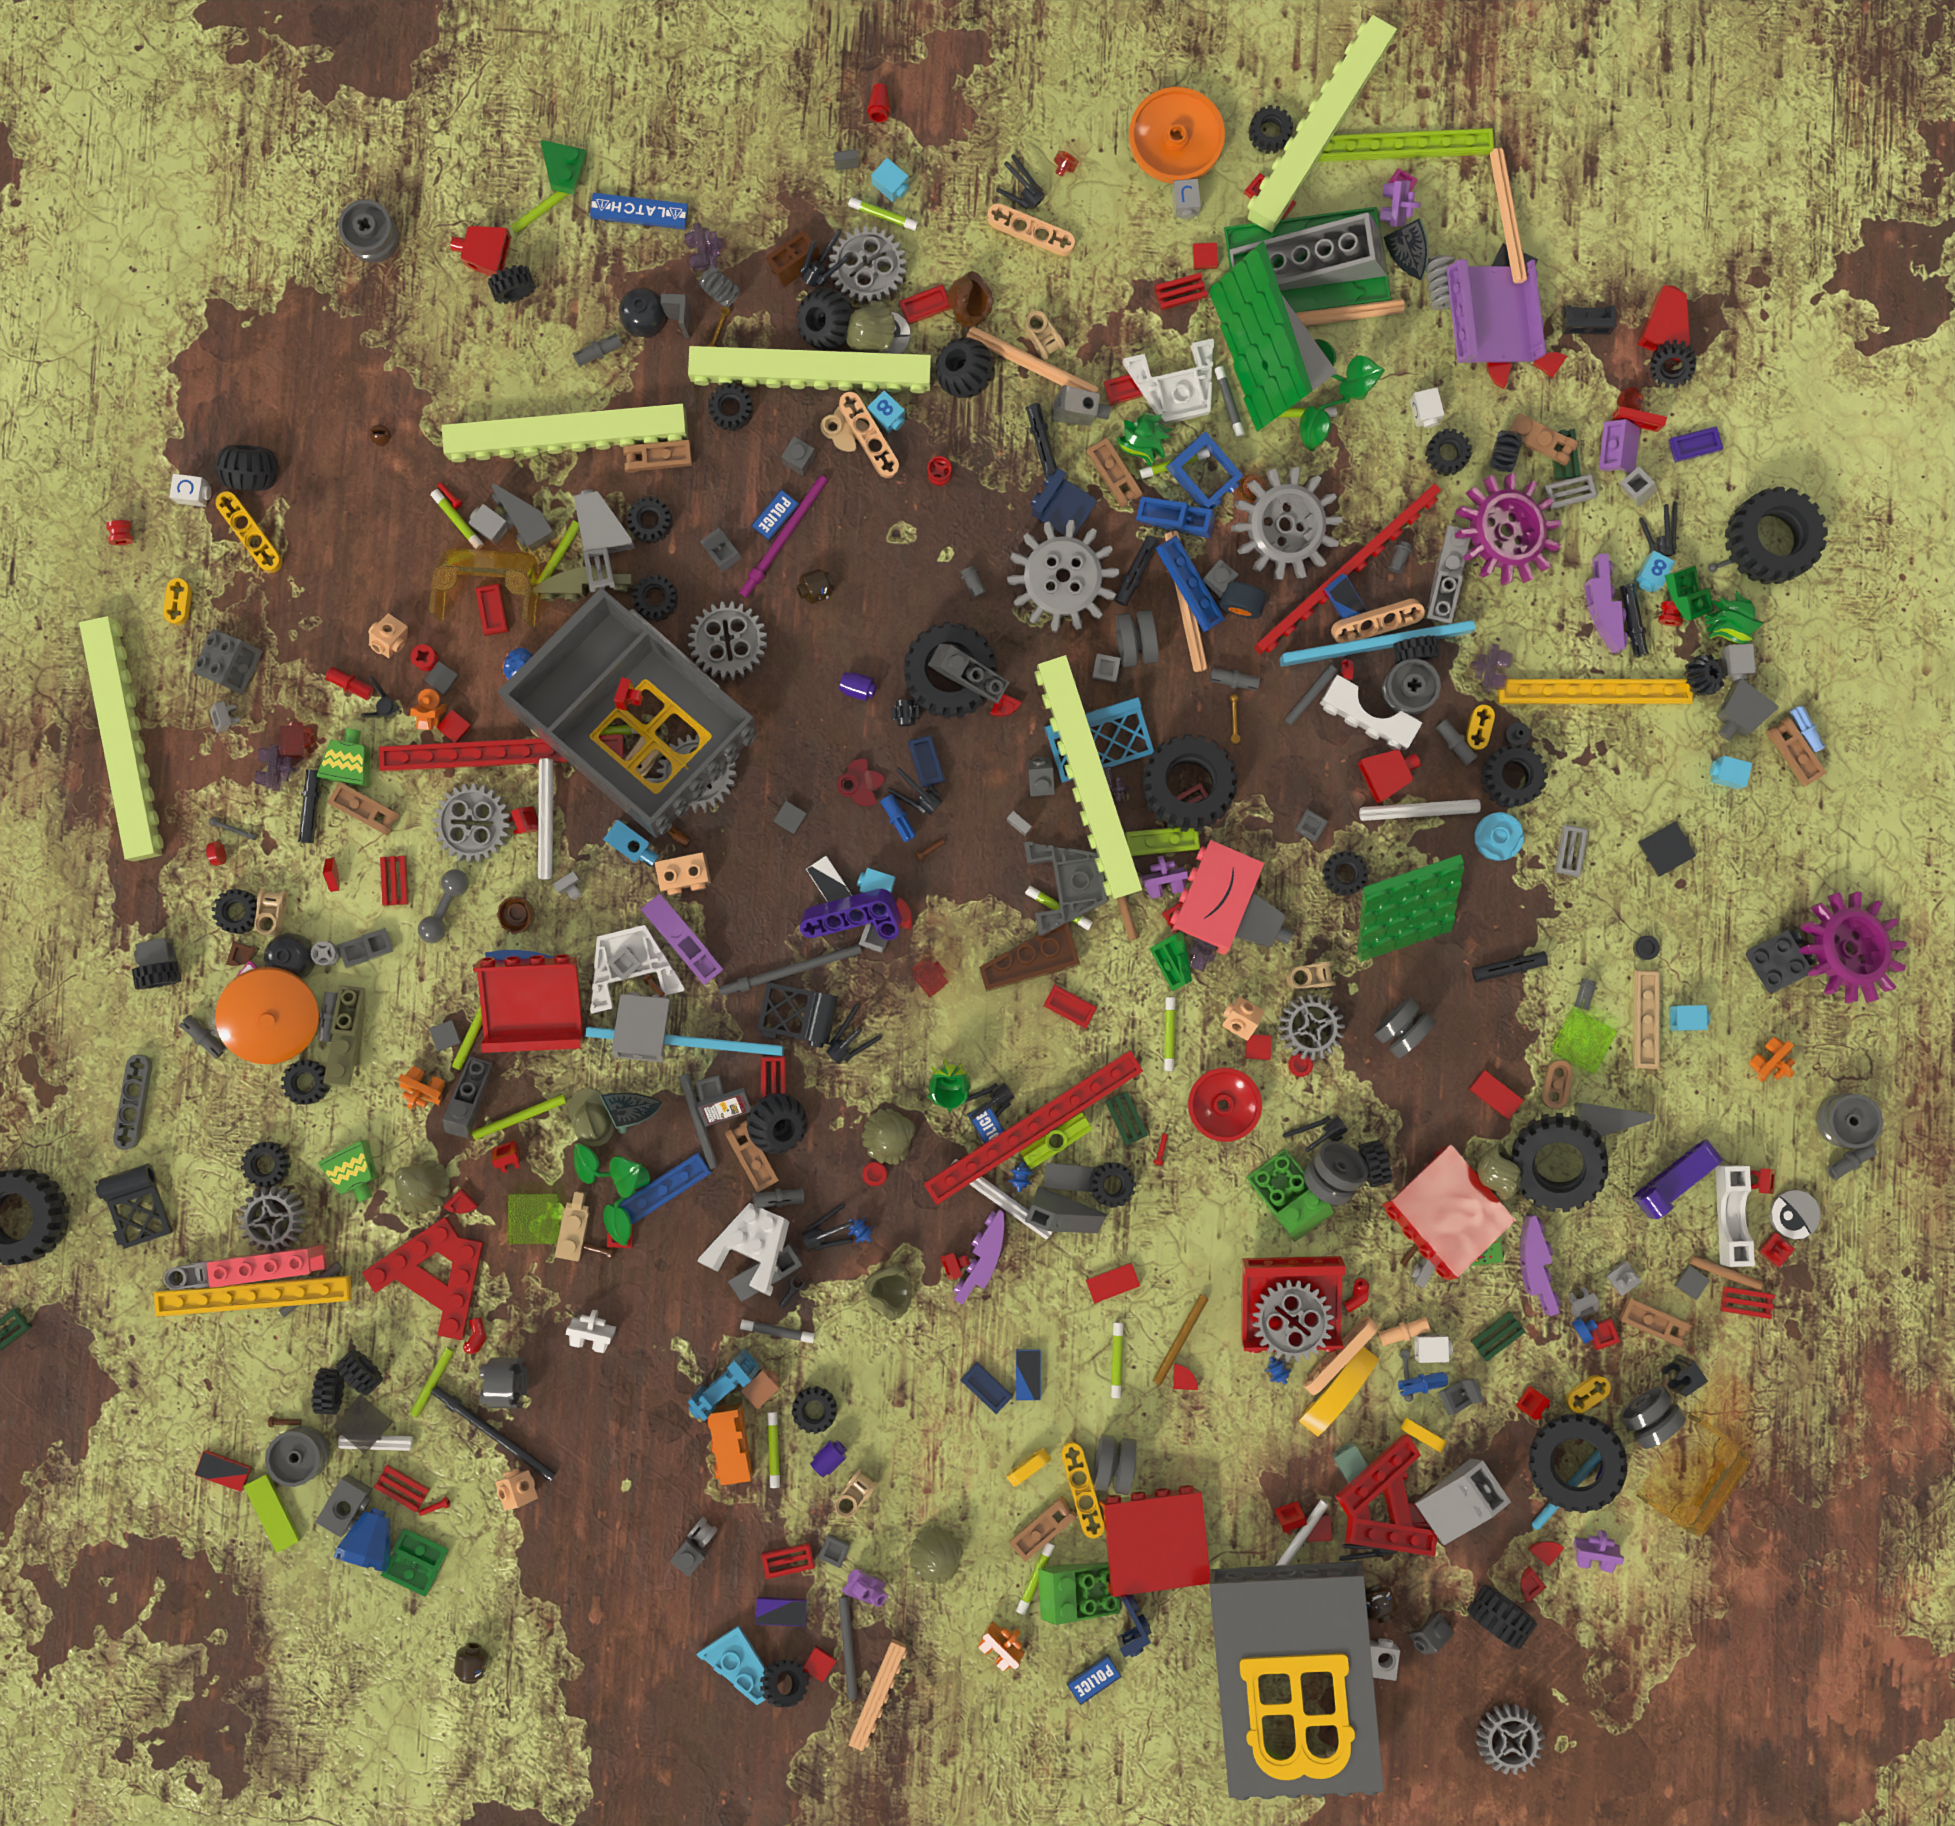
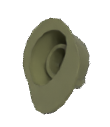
M582 1089L570 1099L568 1106L569 1116L575 1134L582 1143L592 1147L601 1146L611 1138L614 1124L600 1097L602 1094L597 1090Z

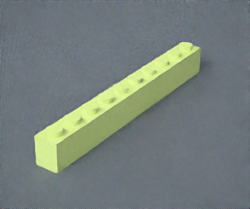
M1374 15L1371 16L1367 23L1363 22L1356 34L1359 37L1355 42L1351 41L1344 53L1347 56L1343 61L1339 60L1332 72L1335 75L1331 80L1327 79L1320 91L1322 93L1319 100L1315 98L1309 107L1308 112L1310 114L1307 119L1304 117L1301 119L1296 129L1298 132L1296 137L1289 138L1284 147L1286 151L1284 156H1278L1272 166V170H1274L1270 177L1266 176L1260 185V194L1258 197L1254 195L1247 206L1250 210L1248 220L1273 233L1324 149L1393 42L1397 28Z
M689 346L688 375L691 382L702 386L709 383H718L721 386L728 384V386H731V383L742 384L745 387H756L757 384H762L769 388H780L781 385H789L794 389L814 386L818 390L838 387L839 390L843 391L862 388V390L867 392L886 389V391L892 393L910 390L912 393L920 394L930 391L931 355Z
M673 404L442 425V438L445 456L452 462H465L466 458L488 460L490 456L512 458L514 454L522 453L525 456L538 455V452L548 451L550 454L562 453V450L567 449L582 452L590 447L605 450L613 445L624 447L634 445L635 443L648 444L658 443V441H680L688 439L684 405Z
M108 616L79 622L124 858L134 862L162 856L161 849L164 847L161 835L158 834L157 825L159 824V818L152 804L154 793L148 783L150 771L147 764L144 763L143 754H145V746L143 741L140 740L138 732L141 729L138 717L135 716L134 707H136V699L130 690L129 684L132 682V679L125 665L127 653L121 644L120 637L123 634L121 625Z
M1065 655L1037 665L1038 671L1034 672L1038 686L1043 685L1045 694L1042 695L1045 708H1050L1053 718H1049L1053 732L1058 731L1061 740L1057 742L1061 756H1066L1068 764L1064 765L1068 779L1073 778L1076 788L1072 789L1076 803L1081 802L1083 811L1080 812L1083 825H1088L1091 832L1087 837L1091 849L1096 848L1099 857L1095 859L1099 873L1104 872L1106 881L1102 883L1107 896L1111 895L1112 899H1116L1141 891L1142 887L1067 657Z

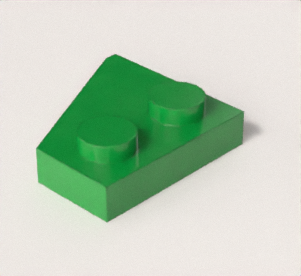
M541 140L551 190L575 195L587 158L586 150Z
M1182 931L1149 948L1172 991L1192 981Z

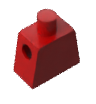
M469 226L465 238L452 237L450 248L452 251L461 252V260L466 267L491 277L492 274H497L498 270H504L512 237L508 229L504 227Z
M1399 749L1367 757L1357 763L1376 804L1381 803L1413 781L1410 771L1421 766L1419 758L1415 753L1403 758Z

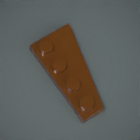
M1066 923L1043 936L1037 935L1028 941H1024L1009 952H1005L980 966L979 969L985 990L988 992L1080 966V961L1069 924Z

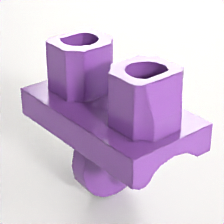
M1399 180L1383 185V197L1393 198L1392 207H1382L1380 213L1381 221L1388 222L1393 227L1405 226L1406 217H1413V208L1421 207V202L1414 201L1415 192L1409 191L1411 180Z
M1163 856L1157 858L1158 864L1150 865L1152 874L1141 876L1142 884L1147 889L1151 898L1163 896L1161 884L1169 882L1172 893L1183 892L1184 888H1186L1185 879H1188V874L1184 867L1175 868L1174 861L1165 862Z
M1598 1530L1596 1536L1589 1535L1588 1539L1574 1538L1573 1545L1576 1550V1563L1578 1567L1588 1569L1591 1567L1592 1560H1597L1601 1570L1613 1573L1617 1564L1623 1565L1624 1556L1620 1553V1546L1615 1544L1614 1539L1607 1538L1605 1530Z
M855 1569L848 1575V1585L842 1589L846 1595L877 1607H881L888 1597V1594L883 1590L886 1583L882 1579L867 1574L861 1569Z

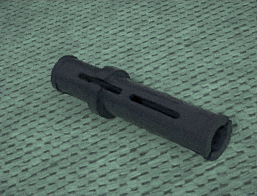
M1034 403L1028 405L1025 409L1031 425L1029 431L1034 436L1044 477L1047 478L1051 472L1055 474L1058 469L1047 433L1049 429L1048 424L1044 422L1041 405Z
M1151 536L1145 537L1127 575H1123L1121 579L1123 583L1114 598V601L1119 605L1127 607L1135 589L1139 588L1141 584L1139 581L1156 550L1155 548L1159 545V541ZM1146 552L1147 554H1146V556H1145V558H1144L1142 564H1141L1140 567L1138 568V565H1139V563H1140V561H1141V559H1142L1144 553ZM1135 574V577H1134V579H1133V581H1132V583H1131L1129 589L1126 590V588L1128 587V585H1129V583H1130V581H1131L1133 575Z
M1635 583L1626 584L1627 587L1622 585L1619 588L1626 611L1628 625L1626 633L1627 637H1630L1633 658L1642 657L1643 654L1647 656L1649 655L1645 639L1647 631L1642 624Z
M306 769L304 791H301L303 804L298 842L314 844L318 800L321 798V793H319L321 778L317 777L318 770Z
M1545 951L1526 956L1520 954L1513 959L1476 968L1473 967L1472 975L1475 983L1518 972L1524 974L1527 973V970L1548 966V958Z

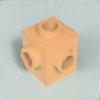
M388 613L379 623L375 622L370 627L368 632L369 645L376 653L390 658L395 652L399 653L403 649L407 640L408 626Z
M1239 996L1234 1004L1229 1002L1224 1010L1223 1015L1226 1018L1222 1026L1248 1041L1258 1027L1264 1010Z
M518 1468L503 1473L504 1478L495 1482L497 1494L502 1501L504 1510L519 1508L538 1499L534 1487V1479L530 1475L529 1470L519 1472Z

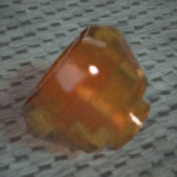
M1248 474L1240 479V485L1237 487V496L1240 500H1246L1253 504L1257 499L1247 486L1252 480L1257 481L1265 491L1269 489L1266 479L1258 474Z

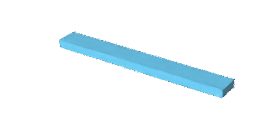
M1470 620L1283 653L1280 657V665L1283 667L1392 648L1393 644L1398 641L1419 636L1435 635L1438 640L1467 635L1475 630V623Z
M588 1027L586 1028L585 1037L613 1039L615 1029ZM665 1035L664 1044L779 1056H784L785 1047L779 1045Z

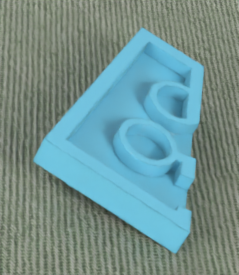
M740 1625L696 1653L700 1659H704L714 1667L717 1673L722 1674L732 1682L734 1687L753 1703L758 1705L766 1700L762 1696L765 1694L764 1691L760 1690V1686H763V1682H760V1679L764 1677L763 1671L766 1667Z

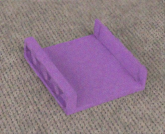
M1459 259L1446 268L1457 363L1534 362L1546 355L1543 318L1540 308L1541 297L1538 291V273L1535 260L1525 264L1528 278L1521 284L1513 282L1511 267L1468 266L1467 260Z

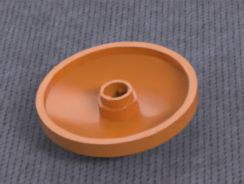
M1185 87L1164 88L1146 97L1135 110L1129 128V146L1136 163L1149 176L1171 184L1177 180L1199 179L1207 174L1217 163L1225 140L1224 122L1214 103L1200 92Z
M276 967L255 968L236 976L220 994L215 1013L216 1028L225 1046L236 1056L257 1064L281 1063L300 1054L312 1041L319 1021L318 1003L311 988L299 976Z

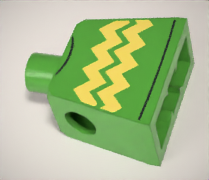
M346 728L343 742L337 740L329 742L317 777L369 788L371 751L370 748L359 745L361 731Z
M367 1140L359 1141L318 1162L341 1195L353 1191L359 1203L373 1197L367 1183L377 1179L378 1175Z

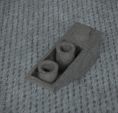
M494 483L491 485L495 491L491 494L499 507L504 506L507 511L504 517L511 527L516 526L519 531L516 537L523 548L528 546L533 552L557 538L540 510Z
M939 644L928 666L949 679L997 704L1009 684V681L952 645Z
M469 1056L443 1117L444 1131L446 1133L469 1139L492 1070V1062Z
M1038 1186L1030 1203L1025 1222L1046 1231L1098 1234L1107 1214Z
M791 1241L785 1243L782 1252L778 1254L776 1262L778 1270L773 1275L771 1285L803 1265V1259ZM757 1261L728 1280L741 1302L760 1292L749 1286L761 1262Z

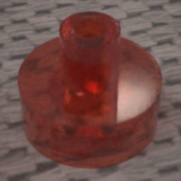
M1059 150L1054 158V162L1058 165L1055 173L1062 177L1066 171L1073 173L1079 164V161L1074 156L1062 150Z
M1629 387L1618 396L1617 404L1619 407L1640 410L1644 397L1638 388Z

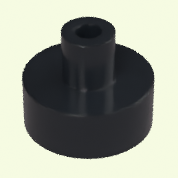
M1521 722L1511 724L1504 733V738L1508 745L1515 743L1516 746L1527 744L1531 737L1530 729Z

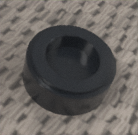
M1652 936L1639 937L1633 944V952L1641 960H1651L1660 951L1659 942Z

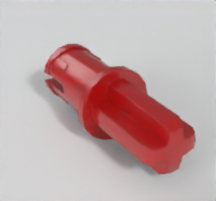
M333 666L326 673V681H330L343 688L344 692H351L366 701L372 698L374 689L357 680L356 676H349Z

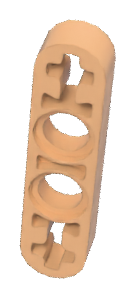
M994 204L988 210V223L997 230L1060 256H1068L1074 250V236L1066 230L1003 204ZM1001 212L1003 218H999L998 221L994 220V215ZM1009 216H1012L1009 226H1007V220H1009ZM1017 220H1023L1026 222L1027 227L1023 231H1018L1014 228L1013 224ZM1045 229L1049 236L1045 240H1039L1035 235L1036 231ZM1053 234H1056V238L1053 244H1050L1052 241ZM1064 239H1067L1068 245H1066L1064 248H1061L1060 242H1063Z
M854 392L844 393L839 401L840 411L879 475L884 478L893 477L899 468L897 458L860 397ZM848 398L850 401L855 400L854 409L857 413L859 410H862L863 413H859L851 419L850 416H853V411L850 407H844L846 399ZM858 419H866L869 422V429L866 431L858 430L856 427ZM873 439L879 440L882 444V449L878 452H873L868 447V443ZM885 451L888 453L884 456L886 462L894 464L891 468L892 472L888 470L883 471L884 462L881 458L878 461L875 459Z
M1407 599L1339 620L1332 626L1331 634L1338 643L1362 640L1417 623L1423 618L1425 610L1418 600ZM1415 607L1416 609L1413 610V614L1410 615L1411 608ZM1387 614H1395L1392 622L1384 623V618ZM1364 621H1372L1369 629L1361 630V625ZM1346 628L1345 635L1341 636L1342 629Z
M1370 1316L1361 1319L1342 1339L1344 1348L1330 1352L1305 1378L1302 1384L1303 1387L1311 1395L1319 1393L1374 1336L1378 1330V1324Z

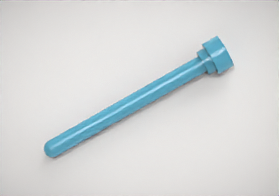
M1598 1449L1567 1484L1578 1487L1599 1464L1602 1457ZM1549 1502L1533 1520L1532 1527L1539 1530L1557 1511L1559 1506L1556 1507Z

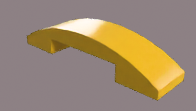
M1363 1346L1338 1372L1319 1398L1310 1404L1298 1421L1318 1437L1356 1395L1379 1359Z

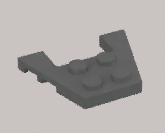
M1028 841L1024 842L1027 865L1045 862L1053 863L1060 904L1059 910L1035 913L1039 936H1043L1108 902L1102 883L1104 882L1103 872L1099 873L1095 859L1099 858L1097 853L1070 848H1058L1052 845L1034 844Z

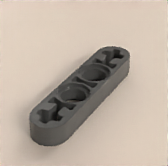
M133 1055L126 1063L113 1136L115 1146L121 1150L133 1149L140 1141L152 1072V1061L146 1055ZM140 1061L141 1064H144V1068L138 1071L134 1064ZM137 1074L138 1076H143L142 1080L131 1078L132 1076H137ZM133 1083H137L141 1087V1092L137 1097H133L129 1092V1088ZM130 1107L134 1108L137 1112V1116L133 1121H128L125 1117V1112ZM123 1124L134 1125V1128H123ZM128 1132V1137H131L132 1140L126 1143L122 1140V1135H127Z

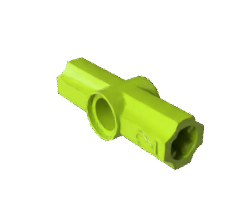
M1081 1111L1021 1150L1020 1153L1032 1170L1056 1153L1063 1151L1067 1146L1092 1131L1093 1128ZM1053 1134H1060L1063 1137L1064 1142L1060 1147H1053L1050 1144L1049 1139Z

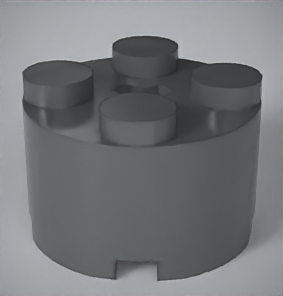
M493 1357L487 1364H482L480 1369V1376L483 1379V1389L480 1392L481 1404H486L488 1408H522L525 1402L520 1401L522 1395H527L529 1383L528 1368L522 1366V1362H525L524 1358Z

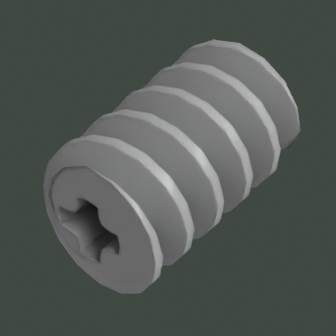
M1440 255L1428 258L1426 269L1428 275L1426 279L1429 282L1428 290L1431 292L1429 299L1433 301L1430 307L1433 310L1451 308L1446 268L1455 261L1453 256Z

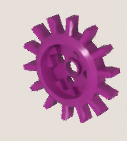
M1511 473L1504 478V490H1500L1494 475H1491L1483 480L1489 495L1488 497H1485L1475 486L1465 493L1477 506L1475 509L1462 506L1456 510V515L1470 520V528H1463L1456 532L1455 538L1472 539L1474 548L1468 550L1463 558L1465 561H1468L1480 554L1486 560L1479 575L1482 578L1490 575L1496 566L1501 568V585H1507L1513 580V568H1517L1522 582L1526 583L1534 579L1528 562L1531 561L1541 572L1550 568L1551 564L1540 552L1542 549L1549 552H1555L1560 549V543L1546 537L1547 531L1561 526L1562 523L1561 520H1545L1542 511L1549 508L1554 501L1552 498H1547L1537 504L1531 498L1537 486L1535 481L1527 484L1522 492L1516 490V474ZM1508 515L1512 517V522L1509 521ZM1502 525L1508 527L1510 531L1509 537L1501 533ZM1514 538L1518 539L1519 545L1515 543Z
M1857 891L1848 895V908H1846L1840 892L1829 895L1827 897L1833 913L1822 902L1815 904L1810 909L1821 920V923L1818 925L1810 921L1801 924L1800 929L1814 935L1815 939L1814 944L1800 948V953L1807 955L1816 954L1819 962L1817 966L1812 967L1807 973L1812 977L1825 972L1830 977L1824 989L1826 995L1836 993L1840 985L1845 986L1844 1003L1850 1004L1858 1001L1859 987H1861L1866 1003L1879 1000L1874 982L1884 992L1894 990L1897 986L1885 973L1887 970L1898 973L1905 971L1906 968L1902 963L1892 959V951L1906 947V942L1899 940L1891 941L1887 932L1899 922L1896 918L1881 922L1876 917L1883 904L1879 900L1870 903L1866 910L1861 909L1862 892ZM1846 943L1852 946V955L1847 953L1845 949Z

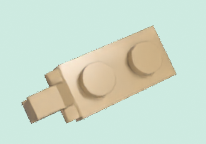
M575 1191L572 1203L567 1202L566 1208H564L555 1257L578 1262L581 1260L582 1247L590 1216L589 1206H584L586 1192Z

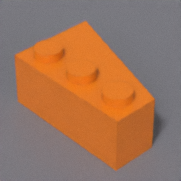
M743 1402L717 1406L707 1418L712 1436L711 1449L712 1453L715 1454L717 1464H714L715 1477L720 1479L721 1486L751 1481L753 1473Z

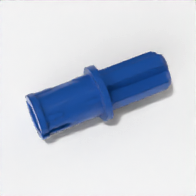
M892 794L882 799L880 803L891 819L889 821L890 824H894L904 842L912 840L916 834L906 818L907 813L902 811L895 796Z
M1444 1372L1425 1376L1424 1374H1419L1418 1377L1398 1381V1389H1403L1400 1392L1402 1396L1419 1392L1426 1394L1428 1390L1448 1385V1377Z

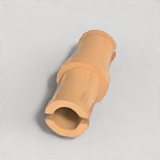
M1426 1317L1406 1324L1400 1322L1399 1326L1378 1331L1382 1346L1385 1347L1402 1340L1405 1342L1410 1341L1411 1337L1431 1331Z

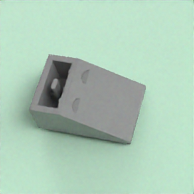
M1470 1458L1415 1502V1505L1441 1543L1446 1545L1494 1517L1511 1501L1484 1461Z

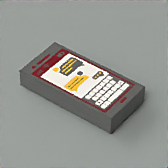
M744 1088L698 1102L697 1108L706 1127L749 1113L751 1105Z

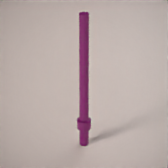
M819 476L756 568H752L748 574V580L739 591L740 595L747 598L755 585L761 583L765 577V571L828 482L824 476Z

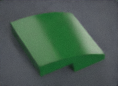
M1696 565L1665 575L1672 600L1687 621L1714 611L1710 588L1700 589Z
M403 1528L391 1551L388 1569L386 1572H382L380 1576L427 1597L449 1549Z

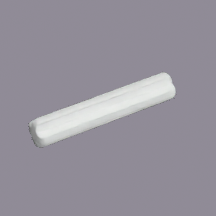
M342 1434L338 1439V1447L340 1449L409 1451L413 1448V1437Z

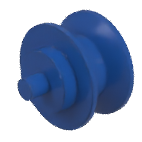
M1020 1162V1167L1015 1166L1014 1169H1009V1171L1014 1173V1176L1008 1182H1012V1186L1017 1187V1192H1021L1022 1188H1027V1185H1032L1028 1181V1175L1034 1174V1172H1030L1029 1168L1025 1167V1162Z
M851 1218L848 1221L854 1222V1225L848 1228L850 1232L847 1235L854 1234L857 1237L855 1243L859 1240L863 1242L865 1239L869 1243L872 1240L870 1238L872 1234L870 1229L873 1225L867 1227L864 1224L866 1218L862 1221L859 1218L856 1221Z
M1271 1356L1269 1358L1271 1362L1267 1364L1268 1367L1264 1370L1265 1372L1272 1373L1273 1376L1270 1382L1276 1381V1383L1282 1381L1283 1385L1288 1383L1286 1379L1290 1376L1289 1373L1292 1369L1285 1368V1359H1275L1274 1356Z

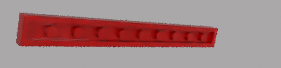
M1434 483L1261 639L1254 647L1257 653L1261 655L1266 651L1269 654L1279 645L1277 640L1282 635L1287 638L1296 630L1297 627L1294 624L1300 619L1306 621L1315 612L1312 609L1318 603L1323 605L1330 599L1324 590L1341 574L1347 577L1353 571L1358 574L1368 564L1365 561L1371 555L1377 557L1386 548L1383 545L1386 541L1391 539L1393 542L1404 532L1401 528L1406 523L1411 526L1421 517L1419 512L1424 507L1429 510L1439 500L1436 496L1440 493L1441 489Z
M622 734L599 735V739L625 760L624 736ZM541 738L379 747V769L381 772L539 764L541 758H550L553 760V763H569Z
M1128 1050L925 1181L923 1185L935 1204L938 1205L1143 1072L1141 1066L1131 1050Z

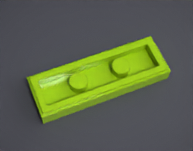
M1174 827V829L1163 828L1125 832V838L1131 857L1200 850L1198 831L1195 832L1194 828H1189L1188 832L1180 831L1181 827Z
M269 1473L244 1485L275 1552L278 1553L299 1542L301 1538Z

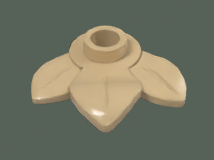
M845 404V408L850 407L852 409L853 416H850V418L853 419L855 415L854 405ZM837 407L833 415H828L822 420L821 431L825 437L833 440L836 448L845 452H853L856 450L854 439H857L840 411V408ZM858 419L856 421L858 430L866 431L869 429V426L863 420ZM831 424H835L837 429L830 431L828 427Z

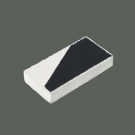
M827 856L806 868L827 902L852 896Z

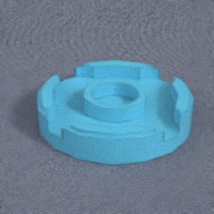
M1504 812L1492 813L1484 817L1477 824L1474 833L1475 844L1479 852L1486 858L1494 861L1507 860L1515 856L1522 848L1524 842L1522 826L1510 814Z

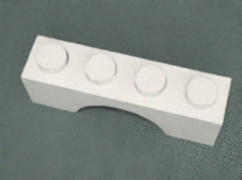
M1336 675L1319 703L1324 706L1323 710L1334 716L1338 714L1344 717V721L1355 728L1360 726L1366 730L1365 733L1368 736L1377 740L1381 738L1388 742L1386 745L1393 750L1405 751L1410 746L1422 722L1403 711L1384 719L1369 715L1359 703L1358 686L1339 675Z
M1718 1165L1715 1168L1720 1264L1729 1267L1755 1266L1754 1241L1748 1232L1745 1215L1747 1196L1751 1192L1750 1166Z

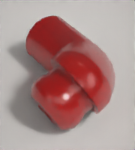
M1357 1278L1354 1281L1352 1297L1342 1303L1348 1313L1357 1309L1368 1300L1370 1287L1368 1281L1364 1278Z
M481 1317L469 1320L473 1333L469 1340L463 1344V1350L467 1354L479 1352L487 1340V1334Z

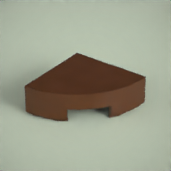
M233 941L226 965L240 966L248 963L255 957L259 948Z

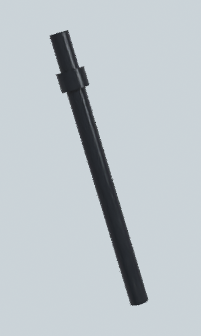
M439 1386L432 1390L431 1394L446 1404L445 1408L452 1413L457 1412L548 1481H551L556 1475L554 1471L464 1406L462 1400L454 1395L452 1397Z

